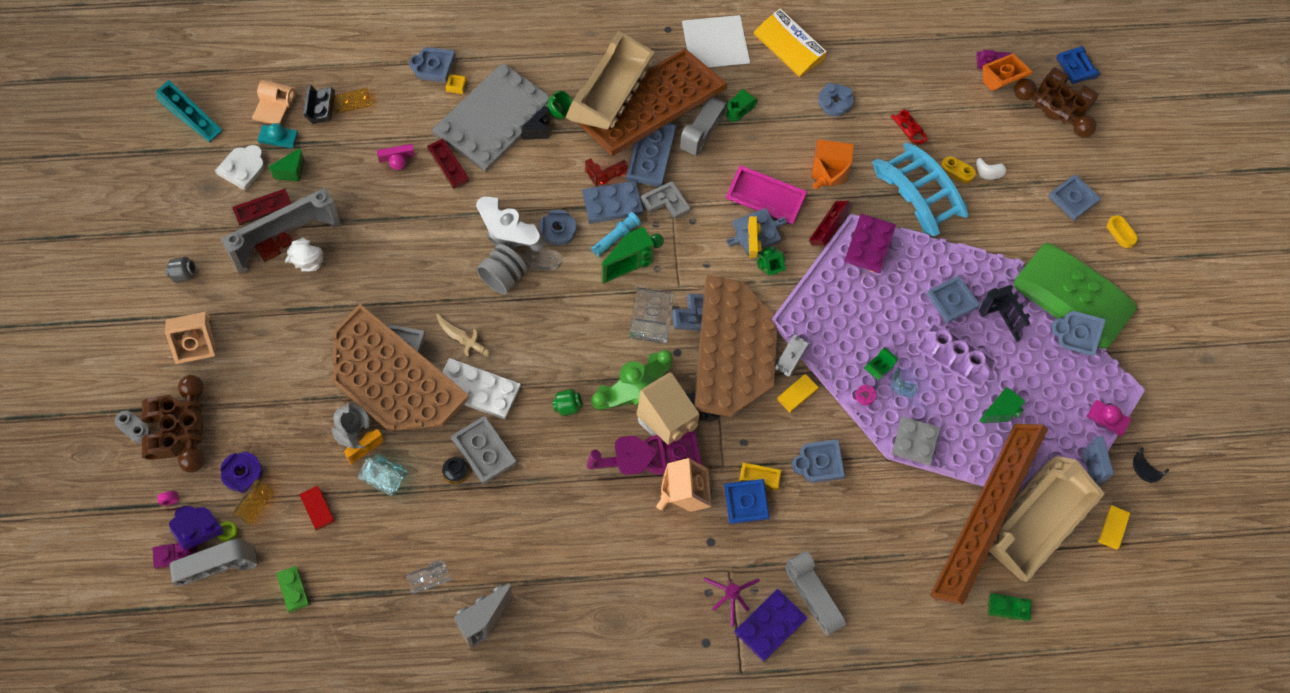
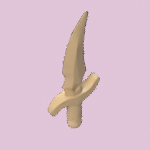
M440 314L436 315L442 329L452 339L465 345L464 352L466 357L470 356L469 351L472 348L486 357L490 356V350L477 343L478 333L475 329H473V336L470 338L466 331L451 325Z

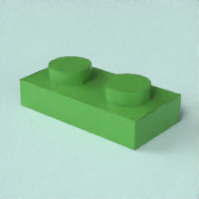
M297 566L276 573L288 612L291 613L309 606Z

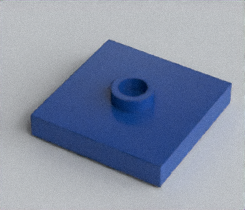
M764 479L724 484L729 525L770 519Z

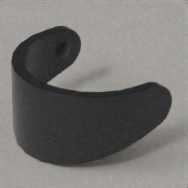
M1142 447L1133 458L1134 471L1146 482H1157L1169 472V469L1160 472L1149 465L1144 457V448Z

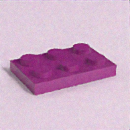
M860 214L844 262L880 273L896 224Z

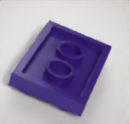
M777 588L734 633L765 662L808 617Z

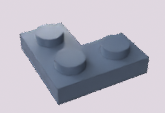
M690 293L687 296L688 310L674 309L672 311L674 329L701 331L704 295Z

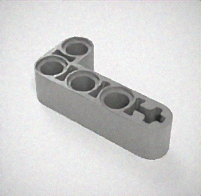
M715 97L710 98L692 126L687 124L681 135L680 149L698 156L724 115L728 103Z
M234 539L170 563L172 585H187L233 567L240 570L255 568L258 565L255 546L242 539Z
M804 551L788 560L785 570L825 635L829 636L846 626V622L814 572L815 563L811 555Z

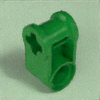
M741 89L736 96L729 100L726 118L731 122H738L756 106L758 99L745 89Z

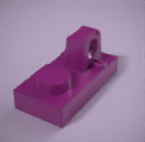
M977 51V69H983V65L1008 56L1012 52Z
M179 543L152 547L153 567L155 569L170 567L171 562L197 553V545L185 551Z

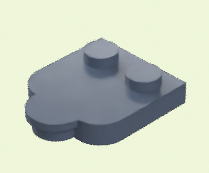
M427 47L422 49L419 55L417 54L410 58L409 66L419 79L446 83L456 54L454 50Z
M1071 311L1064 318L1055 319L1051 329L1058 336V342L1063 348L1095 356L1106 319Z
M838 439L803 445L800 450V456L795 457L792 461L793 471L799 475H804V478L810 483L844 479L845 475Z

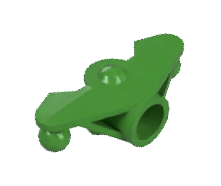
M662 350L658 353L649 354L648 363L644 366L636 361L626 363L622 366L619 381L612 387L600 385L592 396V406L597 410L632 403L638 406L640 390L666 374L673 363L672 353L668 350Z

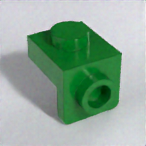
M883 347L879 354L866 364L864 369L879 381L892 370L898 358L886 347Z

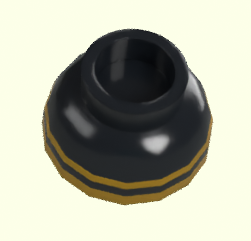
M461 457L447 459L442 465L441 474L443 479L449 484L457 485L463 483L470 474L469 464Z

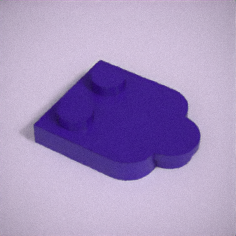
M182 506L175 511V517L169 522L172 535L184 551L223 534L220 524L211 512L204 507Z

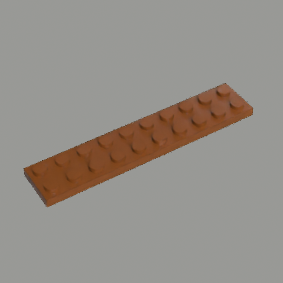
M1014 424L930 594L931 597L936 600L964 604L1048 431L1047 427L1041 424Z

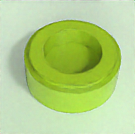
M226 521L220 524L223 530V534L217 536L220 541L227 542L238 537L239 531L233 522Z

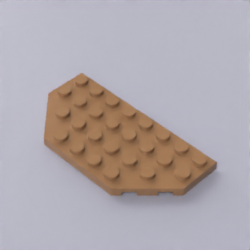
M707 275L705 278L694 407L697 411L732 417L774 387L777 327L771 320L774 315L743 281Z
M361 304L333 330L334 349L332 364L334 365L332 382L388 432L442 427L469 400L470 396Z

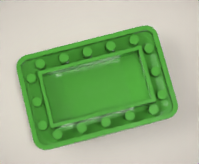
M1052 243L1043 244L1014 280L1016 290L1056 318H1064L1068 312L1076 311L1106 319L1098 343V347L1101 349H1106L1112 344L1137 309L1136 302L1113 282L1080 259Z

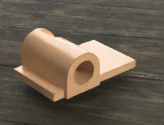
M261 80L257 90L260 102L252 119L268 124H281L287 109L292 105L297 89L276 82Z

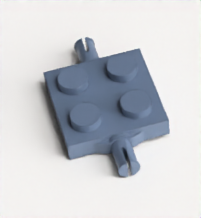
M764 208L734 220L732 225L736 231V236L726 240L729 247L739 243L744 248L746 254L749 255V216H757V223H760V234H757V238L761 240V250L781 242L777 228L786 225L787 222L784 217L774 221L767 209Z

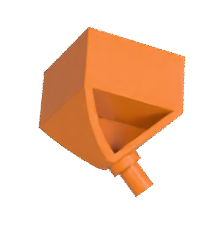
M817 139L811 171V178L818 180L813 183L814 189L817 190L822 186H835L847 182L852 165L854 144Z

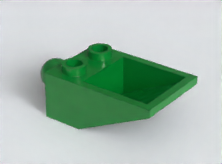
M644 226L627 233L602 262V283H607L641 267H648L653 262L654 248H660L664 244L663 236L656 233L650 237Z

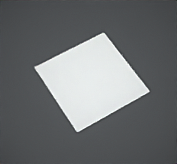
M740 15L682 21L687 50L707 67L750 63Z

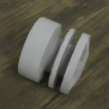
M498 244L494 251L489 254V258H485L476 270L484 283L495 292L505 295L515 285L514 281H518L527 272V266L515 251L508 246Z

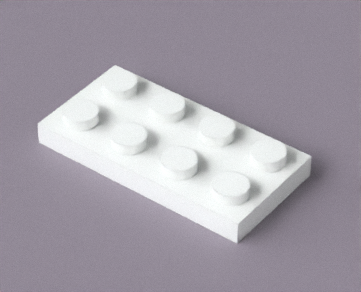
M451 358L448 359L442 372L470 396L469 400L464 404L465 406L506 420L521 388L520 383Z

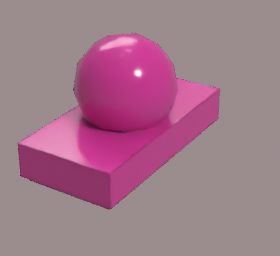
M413 144L377 150L379 163L389 161L390 167L394 170L403 169L407 163L406 158L415 156Z
M1097 399L1086 416L1121 437L1131 421V418L1122 414L1118 406L1106 405Z

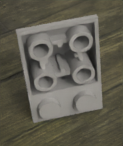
M509 583L505 586L504 584L499 585L493 590L494 593L487 597L482 596L478 598L474 605L469 608L464 607L456 613L457 615L454 619L457 628L470 649L490 636L513 598Z

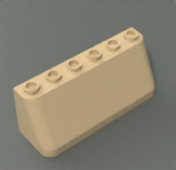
M618 31L591 77L574 98L566 118L572 122L608 130L609 127L613 128L618 120L616 116H621L625 109L623 104H628L632 97L631 91L635 92L640 84L638 80L642 81L647 73L645 69L651 67L654 61L652 59L654 51Z
M1060 456L1051 458L1015 497L989 552L1020 580L1027 582L1035 575L1039 567L1047 562L1048 557L1061 546L1063 540L1074 531L1079 522L1086 518L1087 513L1100 502L1105 493L1077 460Z

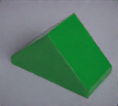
M298 148L268 166L274 179L300 181L305 161L301 149Z

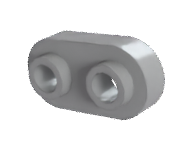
M122 411L116 415L115 425L133 442L141 444L142 437L151 434L148 426L132 412ZM141 429L140 433L135 434L137 430Z

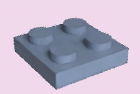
M1076 174L1053 190L1048 196L1073 221L1101 200Z
M960 276L938 285L926 293L947 324L978 309L980 306Z
M1095 437L1083 450L1082 459L1086 463L1087 473L1101 487L1114 473L1104 437Z

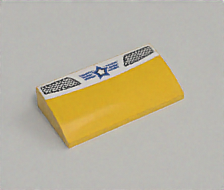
M781 8L768 17L754 31V35L799 77L825 60L827 51Z

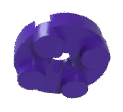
M249 452L229 455L222 462L220 468L221 480L228 489L240 493H246L255 487L263 474L259 460ZM246 468L244 475L237 476L238 469Z

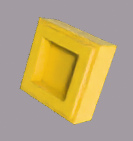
M449 74L445 88L446 92L463 94L467 77Z

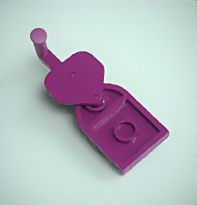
M695 431L684 434L680 440L673 441L669 445L658 435L651 436L645 441H642L637 436L620 437L614 445L616 457L601 458L600 451L594 449L590 452L586 464L587 468L591 470L618 467L620 472L625 475L641 474L645 469L653 474L664 475L668 463L687 458L702 465Z

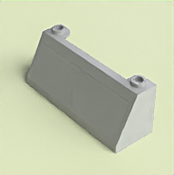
M323 188L221 238V241L238 273L242 274L248 271V260H252L250 251L315 219L320 226L323 223H328L332 228L341 225L332 198L326 188Z

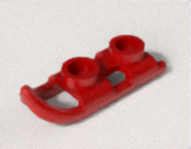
M905 108L896 116L894 114L891 116L911 142L919 145L928 141L924 130ZM903 123L907 124L908 127L906 129L902 125ZM920 133L924 139L915 140L913 136Z

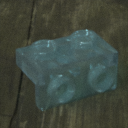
M381 454L367 456L358 479L390 496L395 495L402 477L407 476L408 472L403 469L402 465L390 463Z

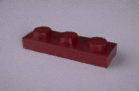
M443 138L427 146L431 156L453 189L469 182V177Z
M286 188L233 206L232 208L240 226L266 217L292 203Z
M835 201L808 240L811 245L825 246L830 241L831 236L838 229L840 223L852 207L849 201Z

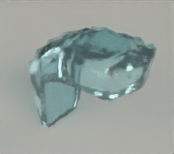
M898 367L893 374L890 387L898 395L907 398L915 397L917 394L916 384L902 380L900 378V368Z

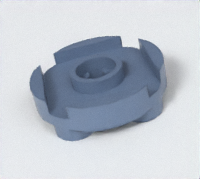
M827 83L820 91L818 98L819 107L823 108L825 114L833 117H839L846 112H850L854 102L851 88L833 83ZM832 98H837V99H839V100H838L837 103H836V102H834V99H832Z
M550 211L548 215L543 216L540 220V235L547 244H569L576 234V221L566 211ZM556 225H560V228L562 229L557 231L553 228H555Z

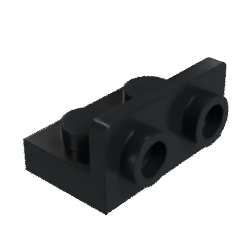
M312 85L307 86L303 115L312 124L331 120L335 90L332 87L316 90Z

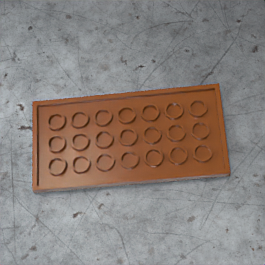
M684 48L646 70L647 73L643 80H638L640 84L635 92L631 91L632 97L629 103L623 104L625 109L621 116H616L618 120L613 128L609 127L607 130L581 123L577 124L611 156H614L727 89V83Z

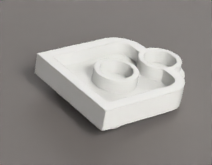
M256 145L234 149L215 170L216 174L246 191L264 170L261 149Z

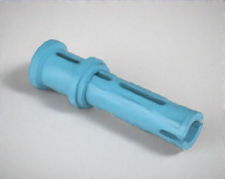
M630 212L626 219L617 223L614 230L591 247L594 254L597 253L596 256L599 257L621 237H625L636 226L639 227L641 225L640 219L633 212Z

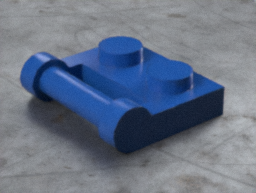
M1083 46L1059 53L1056 57L1064 72L1069 75V80L1072 84L1088 79L1093 80L1100 76V72L1094 68Z

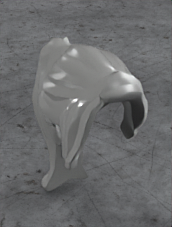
M347 402V404H344L334 413L335 427H332L331 430L333 438L339 445L354 449H364V446L360 445L357 441V434L361 431L362 427H365V429L370 428V418L362 407Z

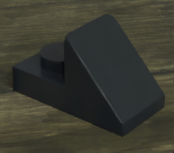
M544 105L521 128L524 140L548 139L550 137L549 128L547 127L551 120L548 107Z

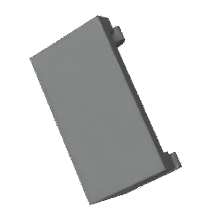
M794 334L777 362L775 369L782 371L788 377H792L811 343Z

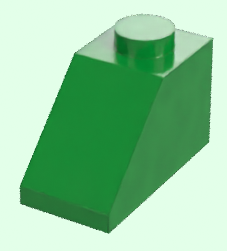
M1006 387L979 421L981 423L1009 422L1013 416L1018 418L1024 410L1022 405L1025 403V400Z

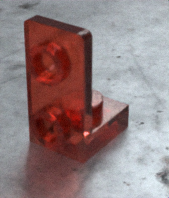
M591 158L585 161V172L595 187L600 184H606L609 180L620 177L627 171L626 160L618 162L602 171L597 163L595 164Z

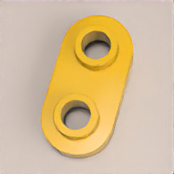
M951 156L944 158L941 163V167L946 174L964 184L971 183L974 180L976 171L972 166Z

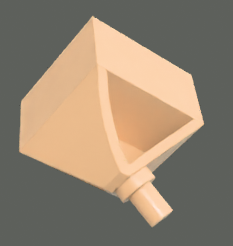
M206 312L166 319L165 334L175 364L215 356L216 343L209 324L211 318Z
M690 458L668 463L661 487V500L656 507L663 511L668 503H673L689 512L712 507L708 468Z

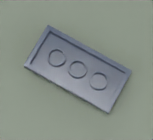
M668 123L635 143L626 181H636V183L656 187L662 186L676 131V124Z

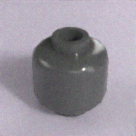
M185 256L171 259L166 267V275L175 283L192 280L194 274H196L194 261Z

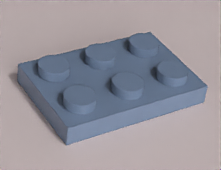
M636 181L582 189L589 224L627 218L630 212H633L636 216L643 215Z

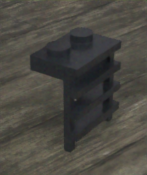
M1012 284L1000 289H991L987 292V296L979 309L981 316L999 311L1016 342H1019L1021 338L1018 334H1020L1024 326H1030L1028 320L1030 317L1029 313L1025 314L1023 312L1025 306L1023 303L1019 305L1017 301L1019 298L1018 294L1013 295ZM1013 306H1014L1015 308H1014L1012 314L1010 315V317L1008 318L1007 315H1009V313L1011 312V310H1012V308H1013ZM1019 315H1020V319H1019V321L1017 322L1016 326L1014 327L1013 324H1015L1017 318H1018Z

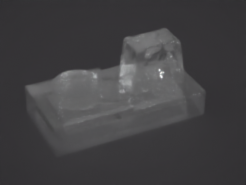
M438 559L428 563L429 567L406 574L411 593L415 594L450 581L451 577L446 562H441Z

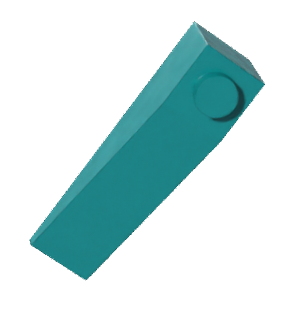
M170 80L156 90V99L206 141L211 142L222 132V129Z

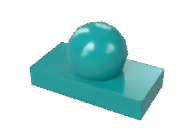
M273 123L269 126L262 125L257 140L258 143L294 148L298 131L284 128L279 123Z

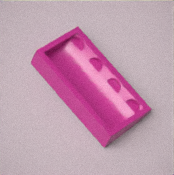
M739 165L726 199L756 211L766 208L771 217L776 219L784 217L788 224L793 225L807 196V191Z

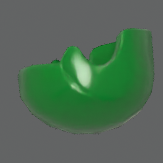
M559 90L549 97L547 106L550 109L551 115L555 118L565 119L573 100L568 93Z

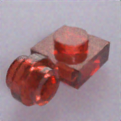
M282 232L277 236L276 242H274L272 237H269L256 244L255 248L265 263L281 254L280 247H289L292 244V237L290 234Z

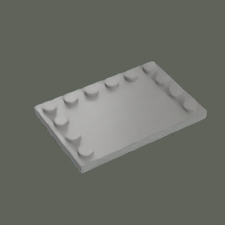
M502 63L432 129V134L439 139L443 138L448 146L481 170L487 172L522 137L521 128L544 105L548 107L550 96Z

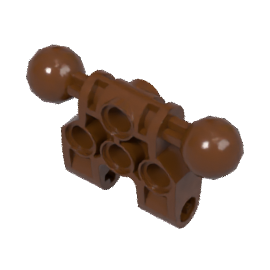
M1054 67L1043 79L1038 91H1036V84L1030 79H1021L1015 84V96L1020 100L1032 99L1035 101V107L1042 108L1047 118L1061 120L1064 125L1069 122L1074 125V132L1079 137L1087 138L1095 133L1096 121L1092 117L1084 115L1097 100L1099 94L1085 85L1078 92H1075L1071 87L1065 86L1069 75Z
M187 375L179 381L178 390L180 395L185 398V402H178L171 395L147 398L142 401V421L146 423H159L161 428L158 433L142 437L143 459L156 460L177 457L179 455L178 463L183 471L194 473L202 468L204 456L197 449V444L201 443L203 423L201 421V403L197 402V398L203 393L204 386L199 377Z

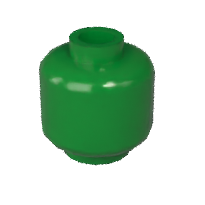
M574 389L559 391L555 395V400H552L554 411H558L561 416L576 414L583 405L580 393Z

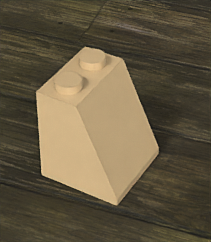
M671 372L640 390L637 416L666 444L669 445L673 441L680 440L684 434L689 431L692 432L697 428L699 412Z

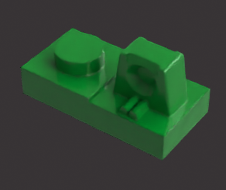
M990 593L988 615L1030 621L1032 600Z

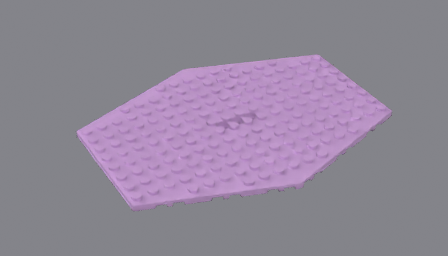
M854 214L848 216L771 319L777 327L779 334L788 344L794 334L811 343L802 361L885 458L983 487L1014 424H1041L1048 428L1044 440L1036 453V457L1020 486L1019 492L1051 458L1056 456L1077 460L1087 472L1086 463L1082 459L1083 450L1095 437L1103 436L1107 451H1109L1118 436L1116 433L1086 417L1094 401L1097 399L1106 405H1116L1121 409L1122 414L1129 417L1145 391L1129 373H1126L1119 366L1120 363L1116 359L1113 360L1106 352L1107 349L1097 347L1095 356L1063 348L1059 344L1058 336L1051 329L1053 321L1057 318L1014 287V280L1025 267V263L1017 258L1015 260L1003 257L1002 254L987 253L984 249L961 243L946 242V239H935L929 237L928 234L901 227V229L895 228L881 272H871L868 269L844 262L860 217ZM960 276L980 306L978 309L947 324L926 293L928 290ZM1012 284L1013 295L1018 294L1019 298L1017 301L1019 305L1023 303L1025 306L1023 312L1025 314L1029 313L1030 317L1028 320L1030 326H1024L1020 334H1018L1021 338L1019 342H1016L999 311L981 316L979 309L987 296V292L991 289H1000ZM1013 306L1011 312L1009 313V315H1007L1008 318H1009L1010 315L1012 314V312H1013V310H1014V308H1015L1014 306ZM1019 315V317L1017 318L1015 324H1013L1014 327L1016 326L1017 322L1019 321L1020 315ZM883 347H886L898 358V361L892 370L878 381L864 367L879 354ZM862 385H869L876 392L874 402L867 406L861 405L856 400V392ZM1006 387L1025 400V403L1022 405L1024 410L1018 418L1013 416L1009 422L981 423L979 421ZM902 416L940 427L930 466L891 454Z

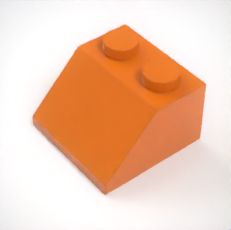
M1014 53L983 65V83L991 91L1032 74V70Z

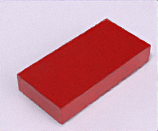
M318 486L299 494L316 531L335 522Z

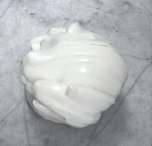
M302 237L292 242V245L287 250L288 256L285 259V263H293L295 268H301V271H316L323 263V251L319 247L309 245L310 240Z

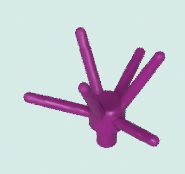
M705 577V582L725 590V596L713 606L712 610L715 611L727 599L731 600L730 625L734 627L735 600L737 599L743 608L749 611V607L740 596V591L760 582V579L757 578L741 586L733 584L732 579H729V585L725 586Z

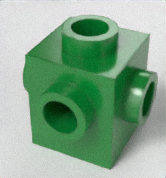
M767 247L762 252H758L757 266L759 270H762L768 276L786 270L784 264L785 257L776 248Z

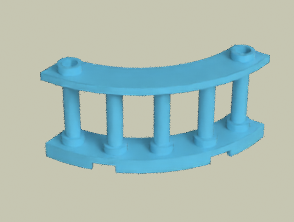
M904 143L905 152L889 162L880 159L872 161L877 178L886 181L890 185L895 184L900 188L899 193L908 203L912 202L917 210L914 213L924 234L931 236L940 234L939 224L953 215L965 218L969 216L967 205L962 200L949 176L930 155L916 145ZM907 159L913 161L902 169L894 167ZM920 166L930 173L914 183L910 182L905 176ZM935 179L942 190L927 199L923 198L917 189ZM947 196L952 208L934 217L929 209L930 205Z

